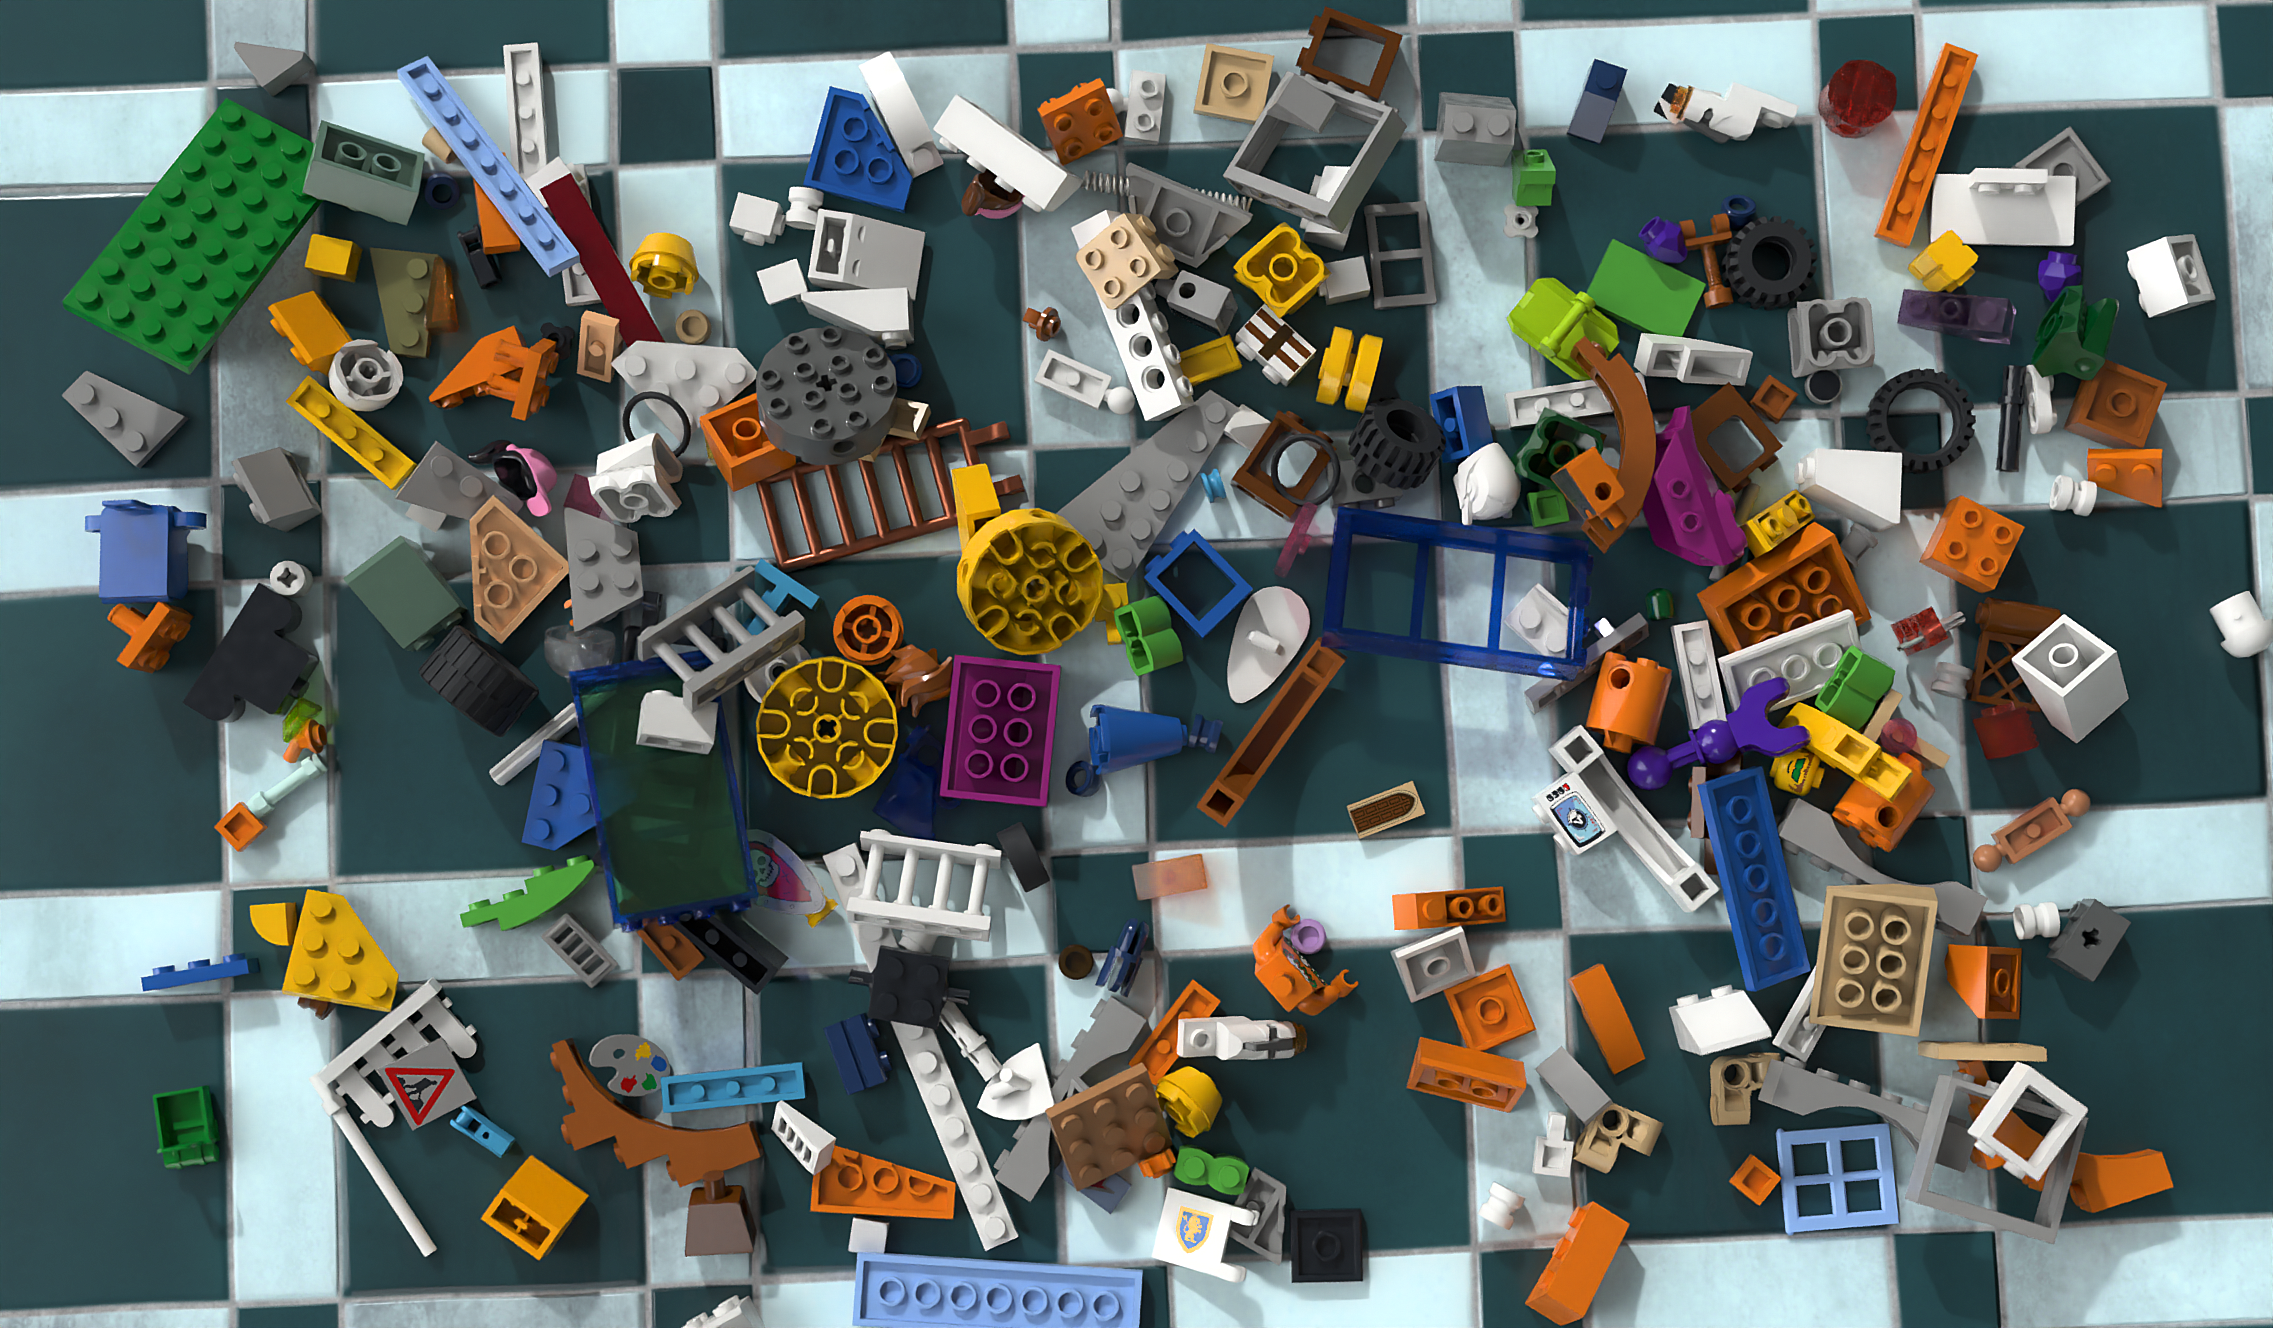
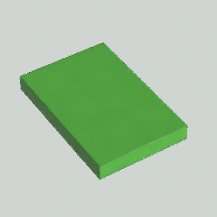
M1612 239L1586 294L1595 300V309L1642 332L1682 337L1706 284Z

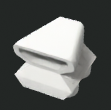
M658 433L648 434L599 454L596 475L588 477L591 495L612 521L632 523L638 521L642 515L647 514L654 517H666L671 515L673 510L678 509L682 503L670 484L680 481L683 466Z

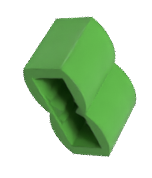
M1160 595L1133 602L1114 610L1116 627L1126 643L1127 657L1137 676L1183 661L1181 642L1171 628L1170 612Z
M1852 645L1840 659L1834 675L1822 687L1815 705L1825 714L1859 730L1873 717L1876 701L1891 689L1896 671L1884 661Z
M1187 1144L1179 1146L1173 1173L1175 1177L1187 1184L1197 1186L1209 1184L1221 1193L1238 1195L1244 1192L1250 1168L1244 1160L1235 1155H1213L1201 1146Z

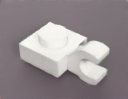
M1549 1111L1547 1137L1536 1136L1532 1169L1536 1174L1570 1178L1574 1142L1563 1139L1566 1125V1116L1563 1113Z

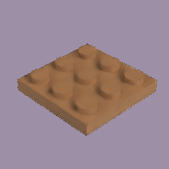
M1142 1062L1045 1109L1069 1176L1077 1192L1173 1145L1149 1073Z

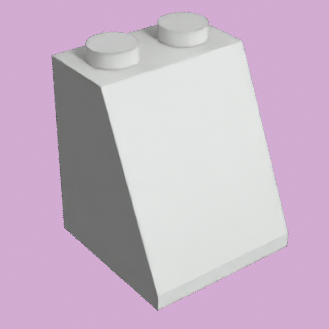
M1817 448L1802 457L1800 463H1796L1794 481L1796 484H1799V493L1873 532H1883L1900 524L1902 453Z
M2064 614L2011 659L2050 724L2076 744L2129 699L2116 650Z

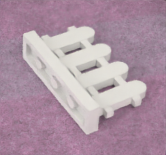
M434 977L393 1009L391 1013L387 1014L317 1074L326 1086L334 1079L340 1084L336 1092L341 1097L348 1093L365 1112L360 1116L365 1124L372 1120L379 1127H387L395 1118V1111L390 1105L394 1101L391 1093L389 1092L383 1097L366 1076L373 1070L379 1074L378 1069L398 1060L393 1053L399 1048L403 1047L407 1053H410L431 1043L421 1032L429 1023L447 1042L450 1051H455L458 1056L469 1058L477 1050V1041L472 1036L477 1030L472 1024L467 1028L462 1025L448 1009L453 1004L448 997L443 1001L440 1000L436 994L441 990L442 986ZM418 1010L423 1017L414 1024L409 1017ZM391 1033L396 1040L386 1047L381 1040ZM363 1056L368 1063L359 1070L353 1063Z

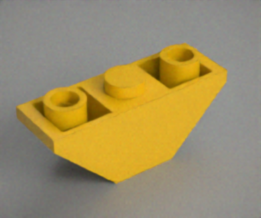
M985 463L951 470L962 554L968 541L985 523L1001 515V508Z
M1794 489L1739 527L1745 533L1747 546L1756 558L1773 549L1816 516L1812 512L1809 501L1797 489Z

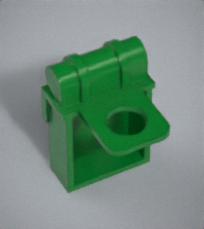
M209 1085L154 1094L153 1102L160 1145L157 1153H163L166 1169L177 1168L181 1170L187 1166L199 1164L204 1166L211 1162H217L219 1160V1149L215 1142L220 1141L217 1120H214Z

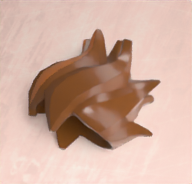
M909 644L896 651L889 650L896 657L894 662L886 670L876 672L875 677L886 679L884 682L889 683L887 687L889 696L897 692L895 701L896 712L899 713L903 707H907V702L910 700L912 717L916 718L924 704L940 700L951 694L953 660L950 656L939 665L937 649L931 648L925 653Z

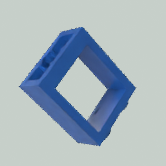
M1193 529L1189 534L1182 531L1169 544L1172 550L1164 558L1157 555L1144 568L1147 572L1144 576V582L1157 595H1160L1170 609L1203 640L1252 593L1253 588ZM1193 544L1235 585L1200 621L1157 579Z

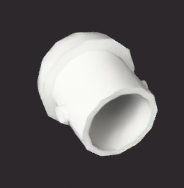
M2250 591L2237 594L2209 610L2225 638L2221 646L2231 655L2237 658L2250 657L2267 649L2273 642V619L2265 620Z

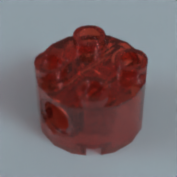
M1847 61L1830 77L1819 94L1818 110L1820 116L1823 115L1824 120L1827 122L1825 125L1828 129L1841 137L1857 139L1878 128L1890 116L1896 105L1897 88L1895 85V75L1873 61Z

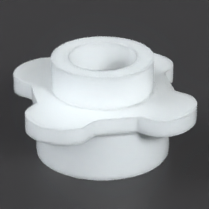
M1508 204L1504 209V215L1507 217L1503 229L1504 234L1509 238L1535 237L1538 233V228L1535 225V217L1538 214L1537 207H1517L1515 204ZM1519 218L1524 220L1523 224L1518 223Z

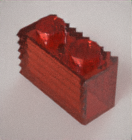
M2012 701L1982 709V717L1973 719L1986 760L2007 757L2038 747L2040 742L2035 740L2037 735L2033 734L2035 729L2030 727L2032 721L2028 720L2030 717L2026 713L2028 708L2024 706L2015 708Z

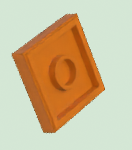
M1508 963L1443 990L1466 1048L1484 1052L1537 1030Z

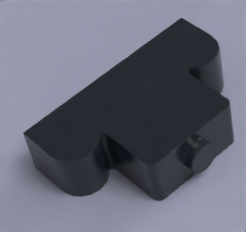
M258 583L182 703L208 719L224 723L234 722L244 714L246 709L245 700L270 715L285 716L294 701L300 700L307 692L310 685L308 679L319 663L317 656L285 637L286 633L295 631L301 624L302 611L300 606L290 598L277 593L272 587Z

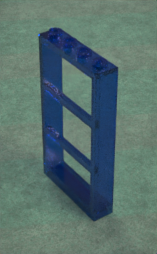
M1338 506L1333 528L1320 647L1574 682L1579 669L1584 670L1587 661V649L1582 648V638L1587 637L1589 630V617H1584V607L1589 606L1591 599V586L1586 585V577L1591 575L1593 568V555L1588 554L1589 541ZM1353 535L1417 543L1409 637L1343 628ZM1430 545L1494 554L1487 647L1421 638ZM1507 556L1571 565L1565 658L1499 649Z

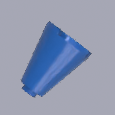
M1103 704L1093 705L1091 708L1090 718L1096 717V726L1089 727V748L1092 765L1099 766L1095 772L1096 775H1106L1181 752L1182 746L1187 745L1186 725H1181L1179 718Z

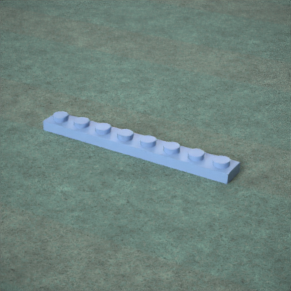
M426 56L398 69V79L546 274L551 277L579 263L580 254L431 59Z

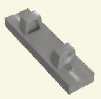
M1640 613L1636 614L1616 629L1604 617L1594 624L1595 634L1600 640L1561 667L1557 668L1548 657L1537 663V671L1543 679L1524 691L1526 704L1534 715L1599 671L1606 652L1622 655L1649 636L1648 623Z

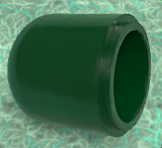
M1656 588L1647 593L1645 603L1648 620L1659 621L1676 616L1674 598L1671 591L1665 588Z

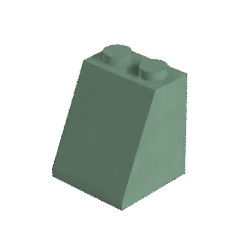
M401 535L343 578L397 643L407 651L413 652L416 649L417 652H420L430 646L435 640L433 638L435 634L443 628L447 631L455 627L462 621L463 617L461 615L468 610L421 546Z

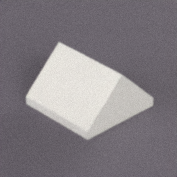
M1461 926L1450 927L1391 951L1411 1003L1477 977Z

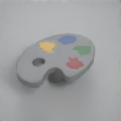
M616 1034L608 1036L593 1047L589 1057L591 1066H612L616 1069V1075L609 1081L608 1088L615 1093L626 1096H644L657 1092L661 1088L660 1078L670 1075V1064L665 1053L653 1042L636 1035ZM616 1049L624 1051V1055L619 1059L613 1056Z

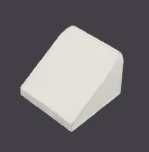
M855 1215L852 1222L848 1251L856 1253L859 1251L884 1253L890 1221Z

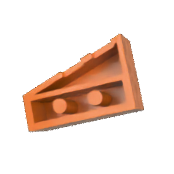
M1594 1201L1583 1207L1578 1206L1574 1210L1568 1221L1570 1228L1555 1246L1552 1253L1553 1257L1525 1302L1527 1306L1560 1326L1584 1317L1630 1223Z

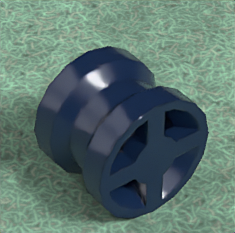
M1196 713L1187 747L1194 749L1199 746L1205 748L1207 753L1214 754L1223 721L1219 719L1209 721L1203 715Z

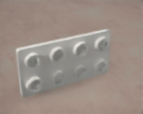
M1975 168L1970 174H1935L1932 182L1930 242L1935 241L1947 230H1953L1963 240L1962 245L2069 247L2074 243L2076 178L2074 176H2048V169Z

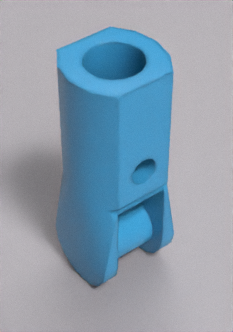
M464 1104L460 1106L462 1109L461 1113L456 1119L452 1118L450 1124L502 1159L515 1143L516 1138L488 1120L470 1105ZM473 1119L481 1123L476 1132L468 1127Z

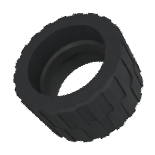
M455 626L419 668L420 676L439 695L474 723L497 737H504L540 694L539 688L516 666L462 626Z

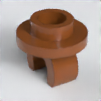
M1052 307L1046 308L1043 313L1028 308L1023 318L1024 322L1029 323L1028 326L1036 330L1037 339L1043 342L1048 341L1051 337H1055L1061 325L1058 311Z

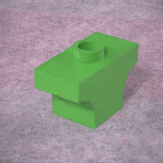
M1512 150V197L1516 206H1551L1556 169L1547 150Z

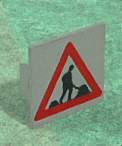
M443 1037L377 1070L412 1130L477 1098Z

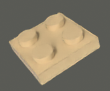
M1206 43L1194 114L1254 125L1265 108L1274 55Z

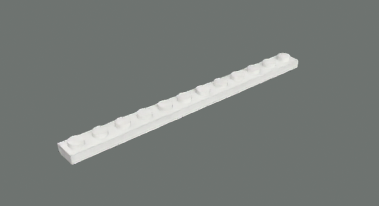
M857 843L850 844L823 856L846 915L849 897L858 898L863 893L867 871ZM850 923L870 973H872L877 964L879 947L881 945L900 948L892 928ZM891 1021L985 1251L1017 1238L1019 1234L997 1181L994 1179L995 1176L934 1029Z

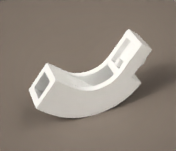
M890 51L859 65L858 67L868 89L890 129L913 178L944 164L920 108Z

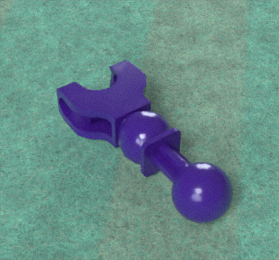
M1777 677L1748 688L1743 694L1737 710L1726 715L1727 721L1710 720L1701 725L1695 734L1692 730L1688 731L1691 738L1689 742L1666 751L1657 746H1644L1637 749L1629 758L1627 765L1631 781L1643 790L1653 791L1662 788L1669 782L1673 770L1700 760L1703 767H1708L1706 762L1714 764L1724 763L1733 758L1738 749L1741 754L1753 750L1759 751L1765 756L1779 758L1807 746L1812 740L1807 728L1796 725L1779 729L1771 726L1767 719L1770 708L1786 699L1789 695L1790 685L1787 679Z

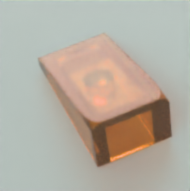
M441 257L434 258L425 314L424 329L431 335L458 332L459 329L451 266Z
M1202 854L1132 866L1138 900L1208 888Z

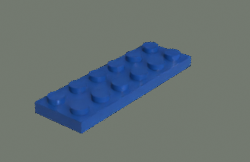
M1753 766L1698 784V791L1746 991H1758L1811 971L1762 766Z

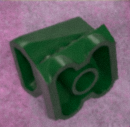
M2083 285L2064 287L2042 317L2035 334L2037 346L2032 355L2031 364L2034 365L2040 376L2043 378L2066 372L2083 380L2094 378L2106 360L2119 311V301L2112 298H2104L2087 306Z
M1544 407L1533 432L1512 455L1510 460L1515 467L1514 471L1562 493L1550 476L1576 456L1593 446L1601 455L1604 448L1603 443L1607 435L1558 411Z

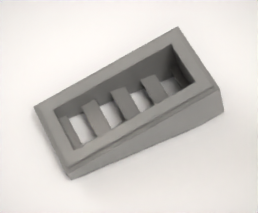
M572 912L564 914L541 936L590 988L596 986L618 965L617 961ZM570 926L574 931L560 942L557 937ZM581 937L584 941L570 953L567 948L577 938ZM591 947L594 952L580 964L577 958ZM601 957L605 962L590 975L586 969Z

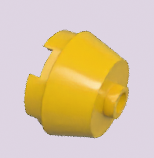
M653 233L646 236L629 262L631 281L644 285V293L658 298L671 299L672 293L684 292L687 296L693 291L694 284L699 278L693 246L686 239L675 234Z
M1185 1066L1160 1078L1155 1090L1161 1111L1166 1110L1178 1122L1174 1127L1191 1138L1211 1129L1222 1104V1097L1216 1089L1213 1080L1205 1073H1200L1190 1066Z

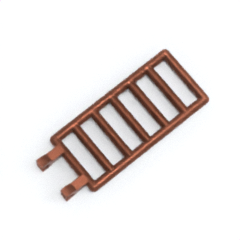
M961 417L925 427L919 440L900 436L885 438L878 454L889 451L892 453L910 520V525L890 530L873 463L862 459L854 460L858 461L877 532V534L860 539L856 538L837 467L842 464L814 465L801 461L788 469L756 482L778 569L783 573H788L958 526L956 504L938 438L958 433L967 466L978 465L981 462L977 446L1010 439L1006 422L1002 421L972 431L969 420ZM925 442L944 512L943 516L925 521L904 448ZM820 470L825 472L843 543L823 548L804 478V475ZM1020 474L993 483L997 498L1025 492ZM791 479L810 551L809 553L791 558L789 557L770 485Z

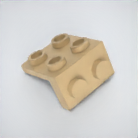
M1123 213L1076 253V261L1108 309H1118L1153 279H1170L1179 271L1173 262L1175 260L1173 253L1166 245L1160 243L1154 234L1156 232L1154 224L1144 215Z

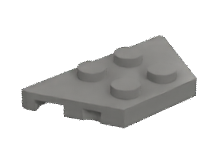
M1129 163L1126 167L1130 194L1128 197L1129 210L1131 214H1141L1148 217L1156 228L1154 234L1160 243L1166 245L1171 250L1176 260L1197 268L1252 219V213L1140 166Z
M566 507L564 508L573 627L574 637L585 634L587 628L603 620L605 623L616 617L620 611L629 610L642 603L643 588L637 532Z

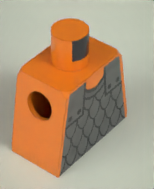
M1594 446L1576 456L1550 476L1585 520L1599 516L1607 528L1612 531L1628 519L1616 503L1625 495V491Z

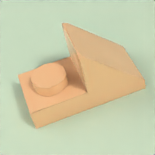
M588 310L584 312L581 317L577 374L608 383L611 382L615 368L610 363L620 356L624 343L619 333V319Z

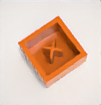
M1960 495L1948 502L1919 563L1981 594L1994 590L2025 527Z

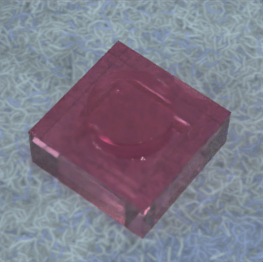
M575 473L563 506L599 518L602 507L591 495L588 478Z

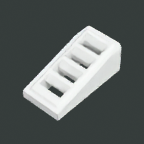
M782 1100L778 1102L772 1130L811 1174L816 1175L830 1164L836 1138Z

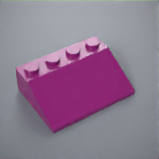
M955 655L940 796L1047 808L1062 671L1061 665Z

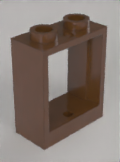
M1325 6L1322 16L1315 15L1310 26L1308 35L1313 37L1310 47H1302L1296 67L1301 68L1300 76H1305L1307 73L1316 78L1320 83L1327 85L1328 82H1333L1342 87L1346 92L1353 94L1355 91H1359L1368 96L1372 101L1378 103L1403 35ZM1328 24L1384 45L1369 86L1313 65Z

